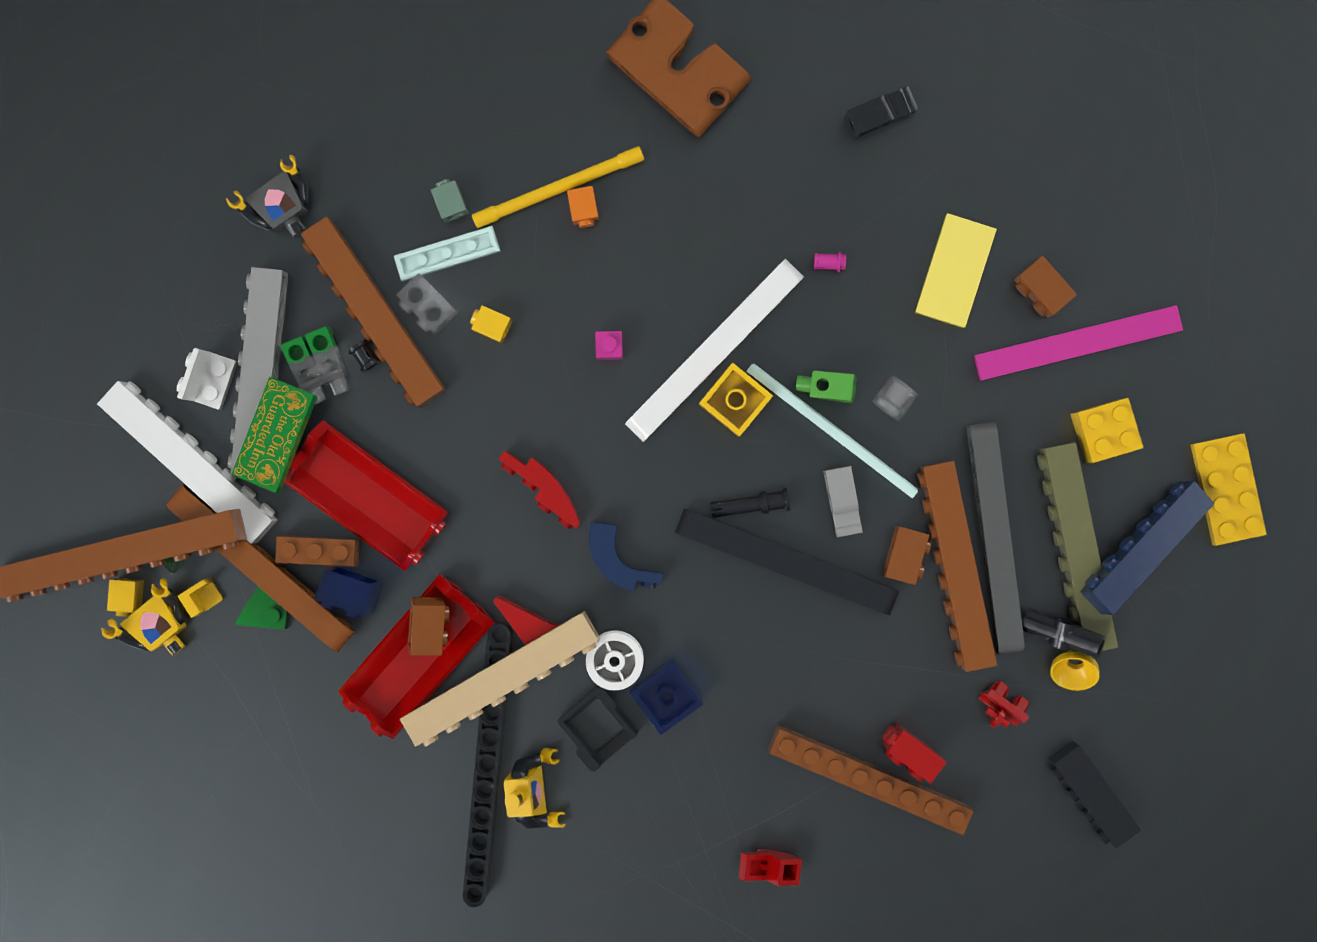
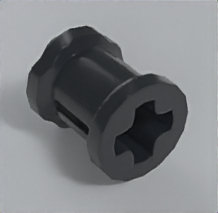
M366 339L356 343L347 351L349 355L354 356L361 366V373L371 370L381 362L368 346L369 342Z

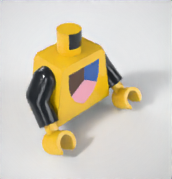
M162 578L160 579V585L163 588H157L152 584L151 593L153 597L120 623L121 628H118L115 620L109 619L107 621L108 625L113 627V629L105 630L101 628L102 635L107 639L115 637V639L143 651L153 652L165 646L171 655L174 656L185 648V645L177 636L186 628L184 622L186 619L185 607L179 600L178 595L172 589H168L167 580Z
M546 747L542 749L540 755L536 753L518 759L514 763L512 772L504 779L507 816L515 817L516 821L523 828L547 827V824L552 828H562L566 825L558 823V816L565 815L564 812H550L546 816L542 762L553 765L559 763L560 759L551 758L552 754L558 751L557 749Z

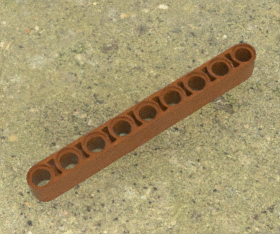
M182 484L166 503V506L182 521L216 513L185 484ZM247 540L238 541L239 547L223 550L222 545L214 547L332 650L339 652L354 634L355 629L282 565L275 563V559L256 543L251 544Z

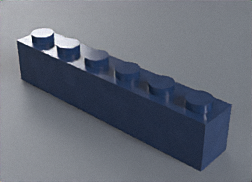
M1180 481L1174 484L1169 490L1170 494L1153 507V513L1148 518L1140 521L1136 526L1137 530L1119 544L1120 549L1103 561V567L1098 573L1091 575L1085 581L1086 586L1080 592L1100 614L1114 615L1215 504L1195 481Z

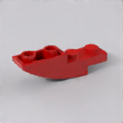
M507 451L501 454L498 460L503 462L501 468L511 475H514L515 472L524 478L522 483L533 491L536 487L540 489L535 499L539 501L537 506L547 514L553 511L560 516L557 521L568 529H571L572 526L577 529L581 525L578 513L569 495L546 467L535 458H531L525 465Z

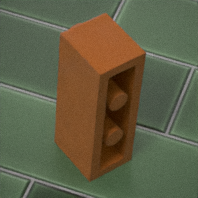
M277 536L275 563L357 566L360 565L361 539Z

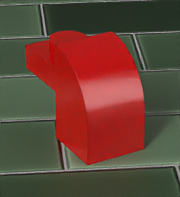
M757 849V852H741L739 879L743 881L766 880L777 886L799 885L802 859L789 853L768 849Z

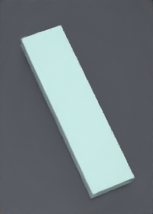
M490 226L395 255L394 259L400 279L403 282L501 251L494 228Z

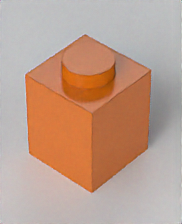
M593 186L567 190L573 224L579 225V228L594 226V222L599 221Z

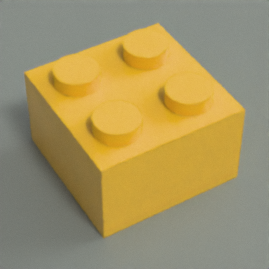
M732 363L700 401L699 405L736 436L740 437L773 395Z
M1129 398L1118 399L1070 414L1085 463H1095L1143 448Z

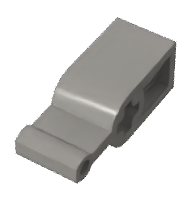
M851 466L823 471L836 537L863 533Z

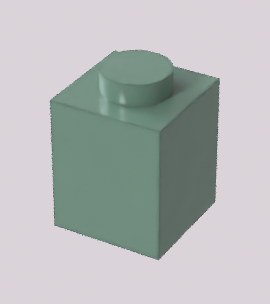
M450 179L440 181L435 184L436 188L431 189L440 216L445 223L469 214L460 188L455 180L451 182Z

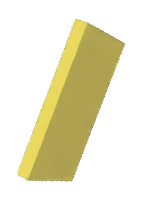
M946 214L915 309L916 314L960 328L966 327L997 230L996 228L952 214Z

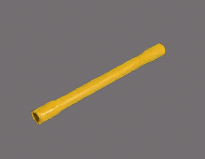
M637 146L604 162L471 215L478 229L498 221L501 217L616 170L642 162L645 159L640 147Z

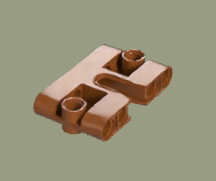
M652 0L637 17L630 20L628 28L605 53L615 65L690 132L700 137L717 117L726 111L728 105L752 78L744 68L716 43L694 57L683 70H674L671 65L683 52L694 31L692 29L694 24L667 0ZM636 27H643L647 32L643 36H636L633 30ZM719 95L724 99V103L719 106L713 105L710 102V98Z

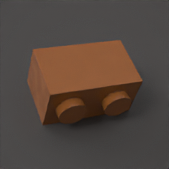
M1043 255L1014 278L1017 283L1015 285L1017 290L1025 297L1028 295L1034 302L1033 307L1041 316L1045 315L1047 318L1055 315L1077 295Z
M895 526L882 576L916 585L917 580L921 581L925 566L921 565L924 555L927 556L931 548V541L928 540L929 535Z
M411 597L408 633L410 655L442 656V646H447V631H444V622L449 621V606H445L442 597Z

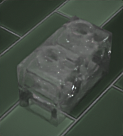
M420 273L396 294L401 299L398 304L408 314L413 311L419 317L418 325L427 333L431 330L437 334L458 314L451 304ZM415 290H421L423 293V298L418 303L411 301V294ZM434 308H439L441 311L439 320L430 321L429 312Z

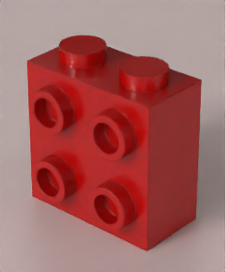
M897 722L894 726L890 725L882 735L884 739L882 745L886 748L884 753L888 755V758L898 766L904 763L909 774L920 782L925 779L932 783L947 763L939 753Z

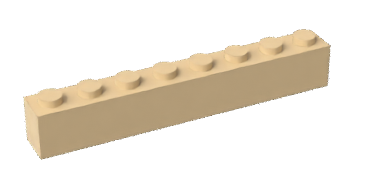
M583 611L406 714L400 721L415 747L421 743L426 747L439 739L438 733L444 730L450 733L461 726L459 721L469 717L470 720H473L483 714L482 708L491 703L492 707H495L506 700L505 695L512 690L515 694L529 687L527 682L536 677L539 681L552 673L550 668L559 664L562 668L575 660L573 658L574 654L580 651L586 654L597 647L595 642L600 637L586 612Z

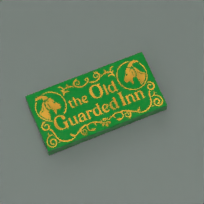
M269 377L231 475L280 494L318 396Z

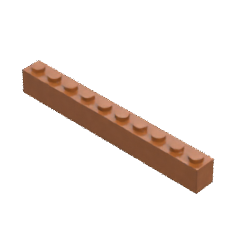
M227 510L1 566L0 599L6 598L8 603L24 599V593L30 592L31 597L46 594V588L54 587V591L70 588V582L77 581L78 585L95 582L94 576L101 575L102 579L116 577L119 570L125 569L127 574L142 570L141 565L147 563L150 564V568L166 564L165 559L174 557V562L189 559V553L197 551L199 556L214 553V547L221 545L223 550L239 547L238 541L247 539L241 510Z

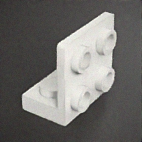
M194 348L193 352H190L186 358L185 366L187 370L184 377H181L178 382L177 392L179 393L177 398L195 401L222 410L238 361Z

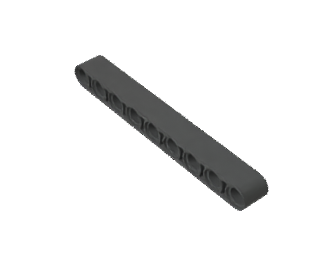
M995 422L968 425V444L994 647L997 654L1021 652L1025 649L997 426Z

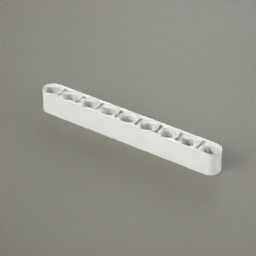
M787 259L782 261L634 413L625 425L644 442L788 295L804 276Z

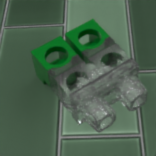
M328 326L310 332L305 337L301 336L280 345L298 383V387L318 396L315 404L327 400L322 388L325 385H331L334 395L349 391L346 379L349 374L336 345L332 328Z

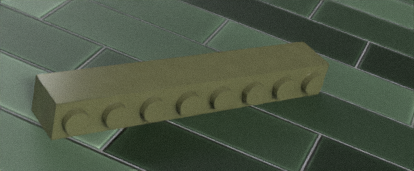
M1076 442L1039 449L1040 455H1037L1038 466L1040 470L1044 471L1045 480L1042 482L1043 490L1046 496L1049 495L1051 506H1048V514L1050 520L1054 521L1056 531H1053V539L1055 545L1060 548L1061 557H1058L1059 567L1062 572H1065L1066 582L1063 584L1067 598L1070 597L1072 606L1069 608L1070 619L1077 622L1078 626L1104 635L1105 644L1102 651L1118 648L1112 615L1100 614L1080 592L1086 586L1085 581L1091 575L1098 573L1102 566Z

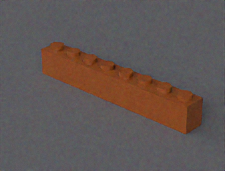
M326 216L302 232L301 235L305 240L302 242L303 247L310 256L313 254L319 261L316 265L323 276L327 277L329 275L334 283L331 285L332 290L339 299L342 297L348 304L345 308L352 319L358 318L363 326L360 328L361 333L368 342L370 340L374 342L377 347L374 351L381 362L387 361L392 369L389 371L390 376L396 384L401 382L406 390L403 394L410 405L416 404L417 407L422 408L447 391L333 221Z
M947 461L919 467L920 473H917V481L920 489L924 488L926 497L922 499L925 514L929 513L931 524L927 525L930 539L935 540L936 549L933 550L934 561L936 565L940 564L942 573L938 575L941 590L946 592L947 600H944L946 615H950L952 620L949 632L952 641H956L958 651H954L956 664L961 666L966 672L997 666L954 461Z
M777 725L768 746L769 753L961 835H964L974 812L968 804L781 725Z

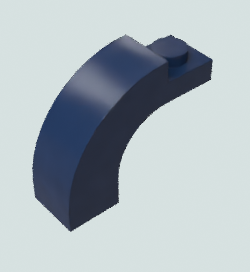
M591 522L589 532L591 555L599 571L610 582L631 591H635L636 581H641V586L656 588L657 584H662L663 572L632 568L620 559L615 545L617 525Z

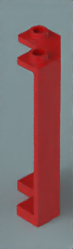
M323 420L307 435L302 449L293 458L284 482L404 571L411 564L416 566L425 554L422 552L434 534L438 536L446 526V523L443 521L448 512Z
M441 574L437 576L420 597H442L445 606H449V621L444 622V631H447V646H442V656L410 655L408 649L409 609L338 690L343 699V706L353 713L356 710L365 715L371 723L370 729L380 737L385 735L394 739L404 727L400 719L422 706L495 623L477 602L473 603L463 594L464 591Z

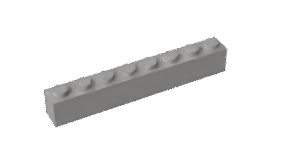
M251 267V273H248L246 278V287L249 289L248 299L244 302L243 308L246 315V325H243L241 329V339L244 340L243 351L239 352L238 357L241 374L236 379V391L239 394L238 402H235L233 407V416L236 418V423L230 435V441L233 443V453L228 457V468L231 469L230 475L269 377L278 380L281 354L280 345L282 344L289 273L283 270Z

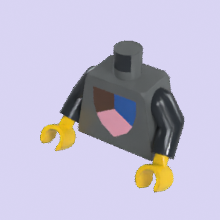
M289 155L293 164L287 166L280 159V167L283 172L245 197L244 199L247 202H243V198L238 191H233L239 197L238 202L231 203L228 198H226V201L231 208H238V212L251 224L267 231L274 229L277 232H281L287 228L293 238H296L306 230L300 218L308 213L306 206L309 204V184L300 169L296 168V158L294 155Z

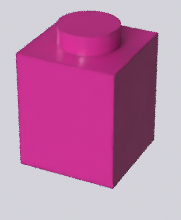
M622 331L595 332L596 359L622 360Z

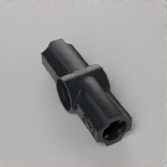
M1029 609L1022 622L1024 632L1046 639L1050 645L1059 649H1073L1082 654L1098 658L1105 644L1104 635L1082 628L1074 620L1065 617H1052Z

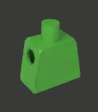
M813 371L812 377L797 376L796 391L810 392V397L816 400L854 404L857 378L854 374ZM822 382H829L827 390L819 389Z

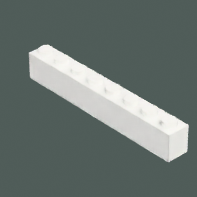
M117 381L97 405L216 513L240 509L247 535L246 540L251 544L258 543L278 521L274 516L275 511L266 503L261 505L254 498L256 494L245 485L243 487L235 481L237 477L230 475V470L227 468L222 469L216 464L218 460L208 451L203 452L197 447L199 442L188 433L184 435L178 429L180 425L169 416L164 417L159 412L161 408L149 398L147 400L140 395L141 389L131 381L128 383Z

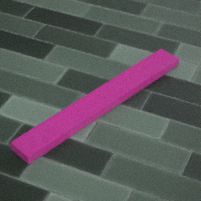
M1176 305L974 356L979 380L981 381L1183 331Z

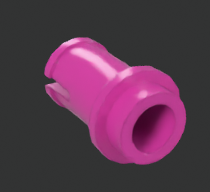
M838 252V254L815 253L814 270L831 269L837 270V272L845 270L846 254H841V252Z

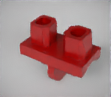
M1001 681L995 682L989 690L981 692L978 697L980 701L988 706L985 710V713L991 717L988 724L994 728L1000 723L1006 728L1010 723L1014 726H1017L1020 722L1026 723L1029 716L1025 713L1028 709L1029 701L1017 695L1010 703L1005 699L1009 687Z

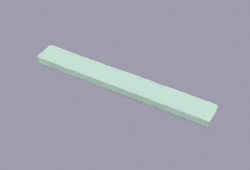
M751 364L746 372L913 499L918 492V489L756 364Z

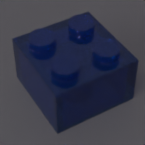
M337 566L324 569L315 600L321 601L322 607L336 610V607L346 610V615L361 618V616H366L375 611L384 582Z
M673 658L630 689V694L660 735L703 705L702 698Z

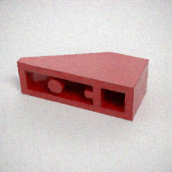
M499 595L493 601L525 645L558 627V625Z

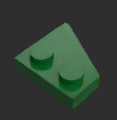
M257 586L236 620V625L285 630L288 626L289 612Z

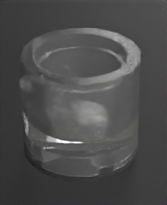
M890 376L872 402L886 414L900 421L918 397V394L899 379Z

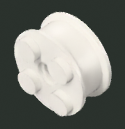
M613 630L599 635L600 639L595 642L597 647L586 655L588 674L597 685L604 689H625L632 685L642 672L644 662L643 650L639 642L626 632ZM614 656L618 657L620 662L618 664H613L610 661V658Z

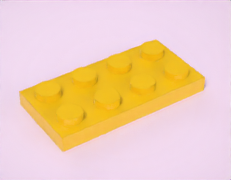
M1245 433L1190 444L1199 486L1215 503L1206 513L1212 545L1217 546L1267 535Z

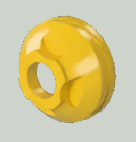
M1070 650L1060 654L1052 662L1051 677L1056 684L1065 689L1086 690L1093 687L1099 680L1100 671L1098 663L1089 655ZM1078 659L1083 662L1081 664H1072L1068 660Z

